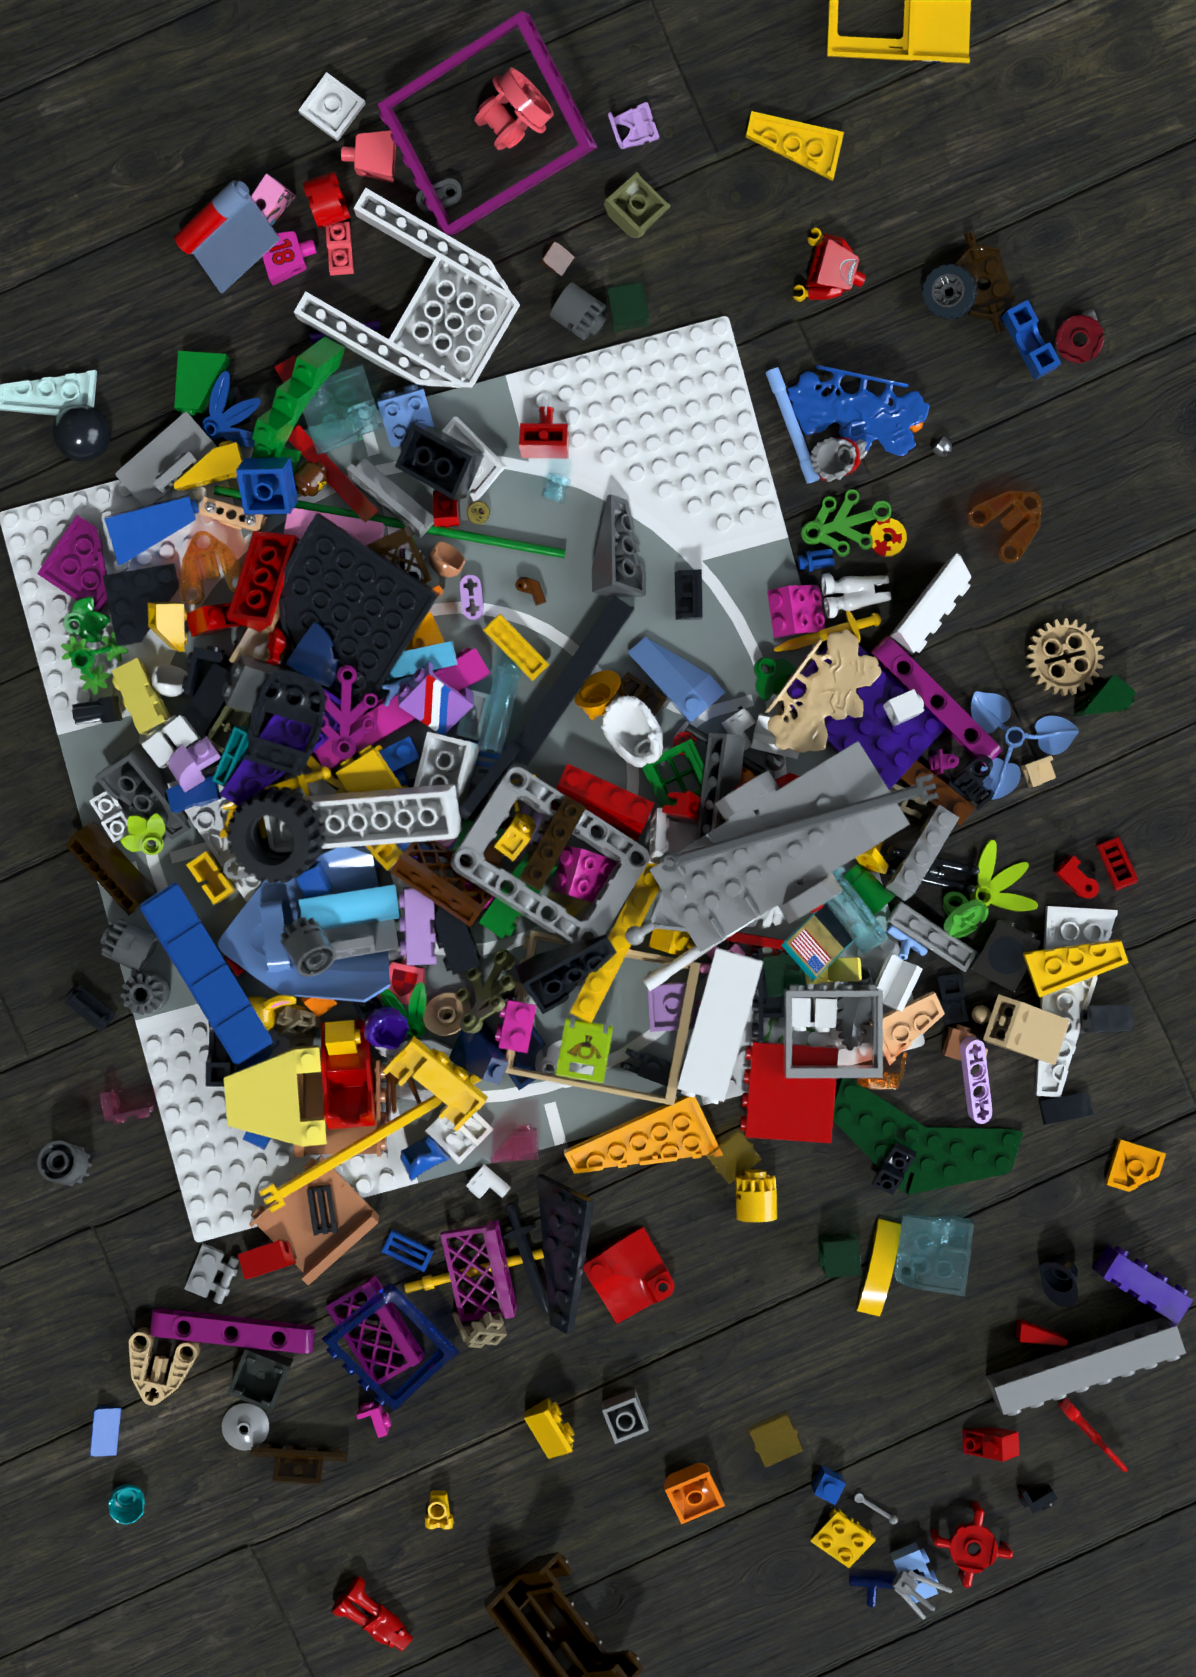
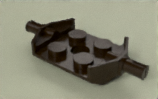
M974 231L966 232L964 236L968 245L967 251L954 265H959L973 276L976 285L979 279H986L989 283V289L981 290L977 286L976 302L974 306L972 305L968 314L977 319H989V322L992 321L996 334L1004 332L1005 328L1001 314L1015 301L1016 296L1013 297L999 255L1001 250L1000 248L977 244Z

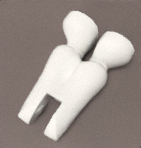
M822 574L823 596L836 593L844 594L842 597H826L824 599L827 617L835 618L840 609L853 611L868 605L891 600V592L875 593L874 586L888 584V576H844L839 581H835L831 574Z

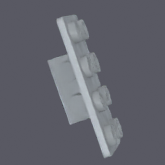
M185 412L118 470L115 475L142 506L154 504L174 487L173 484L213 448H217V446L193 418Z
M394 919L323 930L336 952L335 960L399 948Z

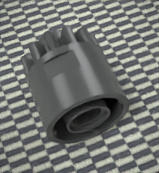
M571 282L556 301L550 317L585 340L590 333L595 336L606 320V317L603 316L606 305Z
M303 917L301 920H294L289 926L285 927L287 933L280 935L282 938L280 942L300 975L307 977L315 976L324 972L333 964L336 952L314 918H310L307 921Z
M121 918L114 925L109 924L103 933L100 941L104 945L101 955L137 973H141L155 950L158 937Z
M147 971L129 977L127 982L122 985L123 994L120 997L124 999L125 1003L123 1006L128 1007L131 1013L145 1015L161 1009L167 1003L170 988L167 980L161 974ZM143 988L147 991V998L142 995Z
M53 1141L45 1145L40 1151L37 1160L38 1170L43 1178L68 1186H73L75 1183L81 1184L83 1182L82 1178L89 1176L87 1168L92 1167V1164L88 1163L90 1154L85 1153L83 1147L65 1141Z

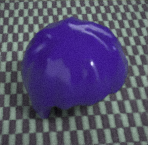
M383 1006L376 1008L373 1012L369 1013L368 1018L364 1022V1037L375 1047L395 1050L404 1042L405 1036L409 1032L408 1020L398 1009Z

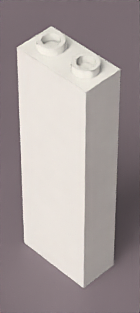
M716 947L677 1089L682 1090L681 1094L689 1097H695L696 1094L705 1096V1101L718 1104L719 1101L724 1102L763 960Z

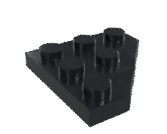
M175 563L103 575L117 647L138 644L144 640L150 630L148 627V603L169 602L179 589Z

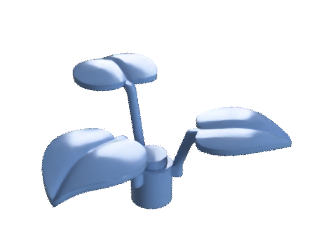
M975 692L971 701L972 719L986 733L994 732L999 726L1006 732L1005 742L1009 746L1005 760L995 758L989 776L983 780V786L995 792L992 800L1008 795L1016 788L1020 781L1021 772L1019 766L1008 763L1013 748L1021 746L1026 738L1039 739L1038 746L1043 752L1057 755L1064 752L1079 733L1078 727L1069 720L1058 716H1045L1038 720L1035 724L1037 735L1024 733L1019 727H1006L1002 723L1006 722L1010 717L1011 707L1009 702L998 694ZM982 766L981 771H986L988 767Z

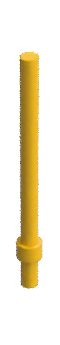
M542 1249L532 1251L534 1260L544 1258ZM520 1254L507 1257L508 1267L523 1264ZM490 1262L480 1265L486 1269ZM470 1267L466 1272V1275L469 1277L482 1274L474 1267ZM445 1273L433 1277L432 1275L424 1276L422 1280L404 1284L405 1291L410 1293L425 1289V1291L435 1289L437 1285L451 1282L450 1275Z

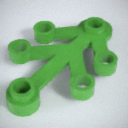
M851 489L846 492L845 501L833 522L824 524L829 512H833L837 507L835 498L828 496L823 499L822 508L815 521H810L803 526L801 530L802 539L809 545H817L821 542L836 550L839 556H847L850 552L849 544L846 541L839 542L827 535L836 531L859 543L860 548L864 550L870 549L873 545L872 537L869 534H861L850 527L874 519L880 522L888 520L891 516V506L886 501H878L874 504L872 510L847 517L852 506L857 504L860 499L859 493ZM855 494L857 498L854 501H850L848 496ZM832 501L834 505L831 508H827L825 503ZM879 509L886 510L884 516H879L877 512ZM816 530L818 534L816 537H810L809 532ZM868 538L870 540L869 545H863L861 543L862 539ZM845 545L847 547L846 552H840L838 550L839 546Z

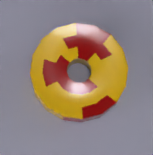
M892 518L884 522L877 521L869 532L873 539L871 549L877 555L883 557H891L898 554L905 546L907 540L904 526ZM884 534H890L891 541H885L883 538Z

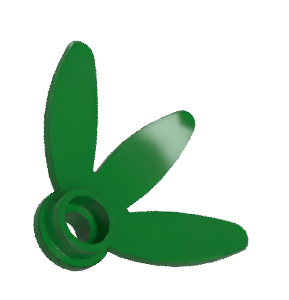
M419 982L416 984L410 997L408 1012L389 988L379 993L385 1006L398 1009L408 1020L407 1024L409 1025V1032L407 1033L409 1036L419 1037L425 1034L426 1026L423 1021L427 998L426 988L423 983ZM365 1005L361 1006L364 1013L368 1012Z

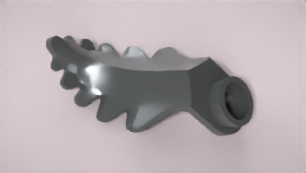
M861 966V981L848 982L849 985H852V989H862L864 984H873L872 973L868 968ZM840 997L837 999V1008L842 1009V1011L837 1013L836 1020L843 1023L837 1025L836 1030L843 1031L838 1037L844 1039L842 1044L846 1045L849 1051L853 1050L854 1047H858V1042L863 1041V1037L860 1034H867V1030L863 1025H870L869 1021L871 1019L867 1014L872 1013L871 997Z

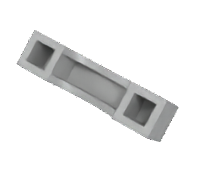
M938 805L930 812L920 829V834L914 846L896 869L885 888L904 901L914 895L959 817L941 805Z

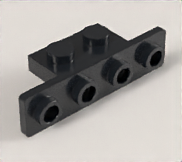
M756 946V951H752V958L763 960L762 946ZM763 964L755 989L756 999L752 1000V1013H756V1023H752V1035L757 1037L758 1043L764 1042L763 1018L784 1017V989H786L785 969H763Z

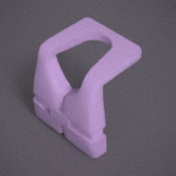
M647 102L616 117H613L611 112L608 113L620 149L643 145L644 142L649 141L650 143L659 139V134L655 122L652 121L653 117ZM616 125H624L630 128L628 136L623 141L619 137Z

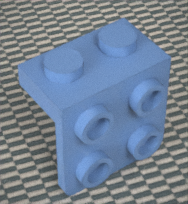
M411 384L403 387L404 391L395 393L394 390L381 393V398H377L389 443L392 447L404 445L412 423H421L435 428L423 386L418 387L417 384Z

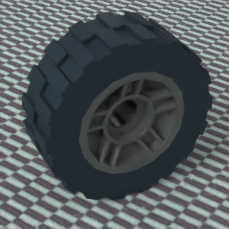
M944 264L932 270L933 272L926 277L927 280L923 284L924 289L922 291L924 303L928 309L936 316L950 320L957 317L960 318L966 312L968 313L972 305L974 306L975 298L977 297V285L974 282L973 276L963 267L955 266L954 264ZM952 287L954 289L953 295L947 296L945 290H949Z

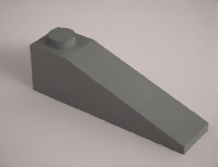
M612 494L607 496L592 565V592L606 597H614V595L616 597L646 596L644 565L640 566L637 552H640L638 544H634L631 532L634 529L628 500Z
M140 743L121 754L95 776L111 797L116 800L119 798L130 806L129 809L132 812H139L147 819L154 813H158L165 823L166 830L164 834L173 840L191 828L182 811L179 813L171 812L166 789H169L156 763Z

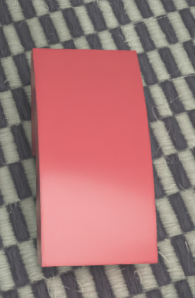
M342 222L327 226L326 240L330 276L354 274L350 223Z

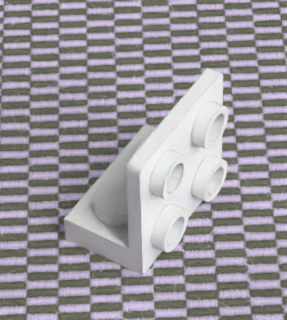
M657 808L650 820L648 863L659 864L661 857L665 853L676 854L695 842L697 825L670 821L669 818H666V814L662 813L663 808Z

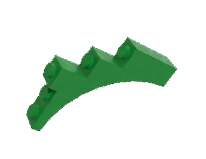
M323 337L297 357L292 377L277 388L272 408L257 419L252 437L255 440L251 458H276L281 456L283 448L302 412L321 385L340 367L345 350L344 346L327 337Z

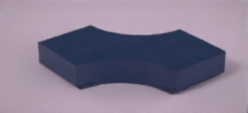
M534 1025L532 1027L528 1052L517 1051L513 1067L536 1071V1056L546 1043ZM508 1073L518 1090L536 1080L535 1078Z

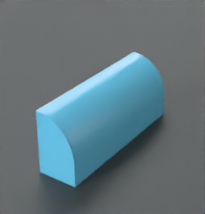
M395 885L299 900L301 918L305 917L307 921L310 918H314L322 930L399 918Z

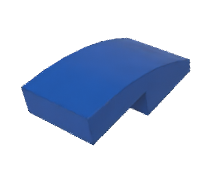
M214 776L205 777L203 782L187 792H184L180 785L166 789L171 812L179 813L193 806L203 807L220 800L218 783L212 781Z

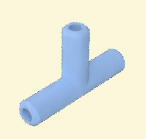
M891 924L887 927L886 932L902 942L898 955L901 960L908 958L910 948L922 956L928 952L927 947Z

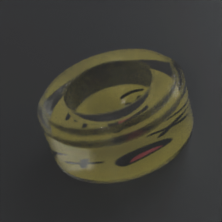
M476 500L468 505L466 514L471 523L483 525L489 520L491 512L489 506L484 501Z

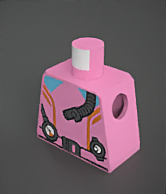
M266 174L251 197L270 225H273L296 195Z

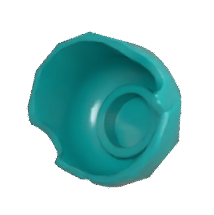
M125 1484L116 1487L110 1494L108 1501L109 1514L117 1523L131 1524L143 1515L145 1498L141 1489L136 1485Z

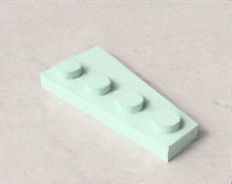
M91 370L79 374L71 373L53 378L45 377L40 380L0 384V410L58 416L62 410L72 405L85 404L94 407L97 371Z

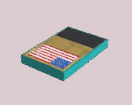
M828 901L823 904V908L811 914L781 944L812 981L817 979L858 937V934Z

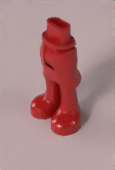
M357 1576L352 1581L346 1591V1595L343 1593L331 1609V1613L335 1616L347 1617L356 1622L375 1641H378L380 1644L389 1645L390 1648L396 1647L402 1652L413 1639V1636L406 1631L407 1627L404 1626L395 1614L389 1611L383 1604L379 1605L365 1593V1580L360 1576ZM352 1602L356 1603L357 1605L368 1611L370 1614H372V1616H366L364 1613L358 1610L352 1604Z

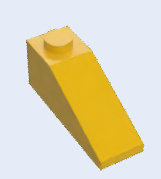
M233 441L219 443V447L213 448L173 484L174 488L178 492L237 477L236 469L244 459L241 447L237 442L233 443Z

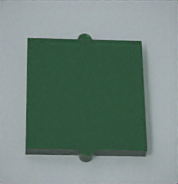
M781 951L777 955L763 956L768 998L784 996V989H790V985H804V989H807L805 972L788 953Z

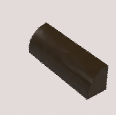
M94 821L74 833L65 846L128 916L138 910L143 902L157 892Z

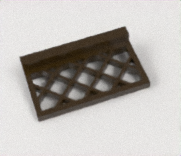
M410 526L368 544L370 548L379 554L392 557L391 562L394 564L396 559L407 563L406 572L408 573L411 566L419 568L424 577L420 580L421 582L426 583L432 580L412 537L414 534ZM406 543L409 544L412 550L410 560L397 556L400 547ZM395 549L394 554L390 553L389 551Z

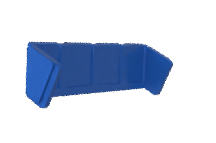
M172 883L143 902L140 907L142 914H144L232 1059L233 1064L239 1065L273 1044L271 1036L178 883Z

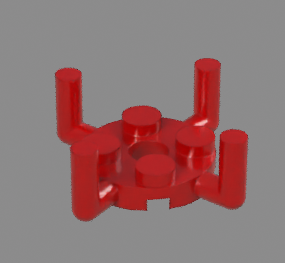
M978 1501L971 1503V1508L974 1512L973 1523L958 1525L950 1539L941 1537L935 1529L930 1531V1537L934 1545L948 1548L952 1560L962 1570L959 1572L958 1577L965 1588L971 1587L973 1574L980 1573L989 1565L991 1566L995 1562L996 1557L1005 1559L1013 1557V1552L1008 1543L1001 1542L998 1547L992 1532L982 1525L984 1510ZM972 1542L980 1545L976 1553H969L967 1551L968 1545Z

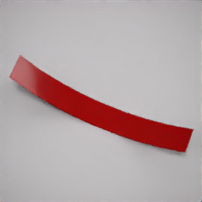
M298 425L291 432L288 440L298 451H301L307 461L319 462L326 468L328 484L366 523L378 510Z

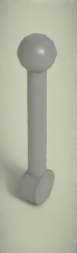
M858 1492L854 1495L857 1503H864L889 1519L891 1524L898 1522L896 1515H890L869 1502L862 1493Z

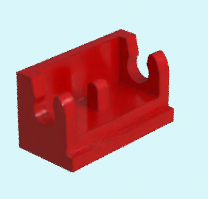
M686 791V793H669L668 797L677 798V804L675 806H663L662 813L679 822L698 825L701 797L691 791Z
M282 1240L238 1254L245 1280L296 1264V1259H294L288 1241L282 1242Z

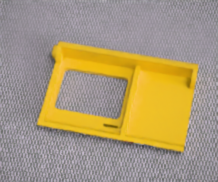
M829 0L827 57L970 63L971 0H904L903 37L901 39L839 36L837 33L839 0Z

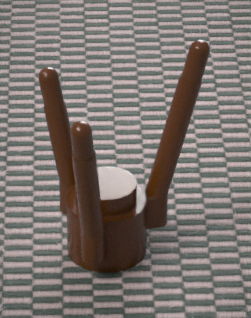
M390 1072L386 1075L387 1122L391 1118V1105L392 1113H397L396 1085H399V1079ZM410 1076L407 1081L417 1104H419L421 1099Z

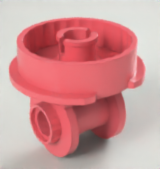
M509 68L502 76L495 75L493 77V84L499 94L496 97L491 96L480 105L475 122L478 126L488 124L491 129H494V133L498 136L494 146L497 150H502L506 147L512 148L523 139L524 131L528 126L538 133H543L546 130L545 123L554 113L541 92L518 70ZM508 102L516 109L514 112L519 117L516 121L505 108Z

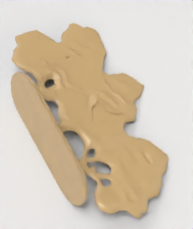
M847 629L843 630L842 633L835 632L829 634L827 638L828 650L823 655L815 653L822 643V638H820L765 710V713H768L778 701L784 702V713L771 717L767 722L768 730L776 737V748H781L782 750L791 748L796 753H805L809 750L814 752L824 750L828 737L827 728L824 723L826 716L830 715L835 720L845 719L849 715L852 718L863 717V700L856 694V688L871 686L881 675V668L878 666V660L875 656H858L859 640ZM810 658L815 660L819 670L810 675V677H805L800 672ZM830 659L832 663L829 665L824 660ZM795 678L803 682L807 688L804 696L798 699H792L786 691ZM795 702H802V705L797 706ZM791 704L797 710L798 717L795 720L792 719L789 712L792 710ZM785 715L788 716V722H785L783 719Z

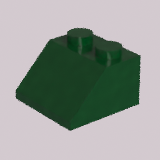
M1115 674L1104 677L1076 710L1074 715L1081 717L1121 712L1123 709L1126 711L1134 703L1135 699L1133 697L1137 692Z

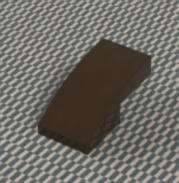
M628 671L622 678L620 687L616 692L622 697L635 696L651 710L656 719L669 701L667 697Z

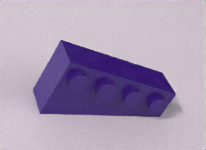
M1107 1245L1092 1269L1107 1281L1112 1282L1125 1292L1128 1291L1139 1301L1150 1305L1155 1311L1179 1324L1193 1302L1187 1296L1189 1291L1178 1284L1175 1287L1167 1283L1169 1278L1158 1271L1152 1274L1147 1270L1149 1266L1136 1258L1135 1261L1127 1258L1129 1253L1116 1245L1115 1249Z

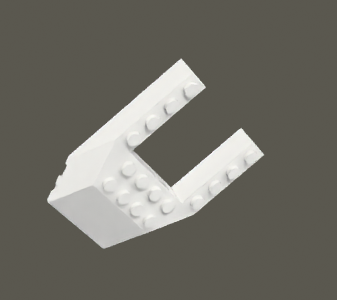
M365 188L354 207L356 216L433 260L432 266L389 339L308 292L304 293L294 314L298 320L376 365L417 385L473 388L520 304L512 295L490 259Z

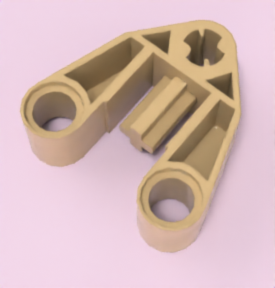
M147 1327L139 1328L130 1337L131 1378L145 1404L156 1405L179 1388L201 1351L199 1342L183 1340L175 1351L168 1379H165L169 1358L163 1355L155 1356L151 1375H148L155 1336L150 1335V1329ZM137 1336H144L147 1340V1345L139 1344ZM184 1346L192 1348V1356H188L183 1352ZM152 1388H155L157 1390L155 1392H158L156 1396L152 1395L153 1391L150 1392Z

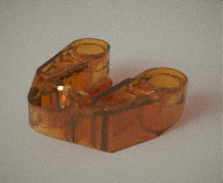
M1007 491L975 506L968 513L967 520L969 525L977 529L984 527L992 519L998 517L1011 504L1015 508L1000 520L1002 527L1006 528L1009 532L1024 518L1027 520L1000 547L998 554L1004 563L1012 564L1019 560L1040 528L1042 501L1040 496L1034 492ZM1027 497L1033 498L1036 501L1035 509H1027L1024 505V499ZM975 511L984 513L985 521L978 524L974 522L972 516ZM1007 546L1015 548L1016 557L1014 559L1005 557L1004 549Z
M199 531L193 536L182 559L181 598L191 606L200 604L205 597L204 579L199 563L200 558L202 559L206 579H215L220 577L215 556L216 554L219 555L227 585L233 592H235V588L232 585V581L235 577L240 576L242 564L234 551L206 531ZM201 536L209 537L210 545L208 548L201 549L198 547L197 541ZM190 588H196L199 592V596L195 601H189L186 597V592Z

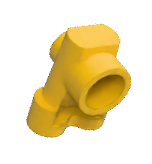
M433 1490L430 1492L428 1514L425 1515V1527L427 1529L453 1528V1515L449 1511L447 1491Z

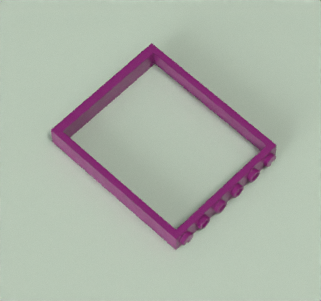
M523 11L377 104L382 121L389 126L392 132L390 135L394 144L400 147L403 153V162L409 169L411 168L415 176L413 177L415 185L419 190L423 191L426 197V206L431 212H434L437 218L436 224L438 229L446 235L457 234L597 148L529 13ZM519 26L579 145L452 223L392 107Z

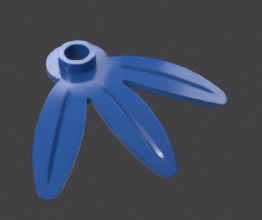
M224 371L213 387L209 405L210 416L204 419L202 430L211 440L223 437L228 441H233V443L237 442L240 446L254 448L255 440L252 439L254 432L232 427V425L250 416L260 406L261 399L253 398L242 401L223 413L230 387V374Z

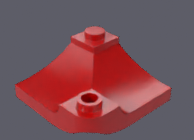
M644 1226L606 1246L601 1252L584 1262V1272L603 1300L616 1324L654 1303H659L669 1297L674 1291L673 1278ZM660 1283H665L667 1285V1288L665 1290H660L658 1288V1285Z

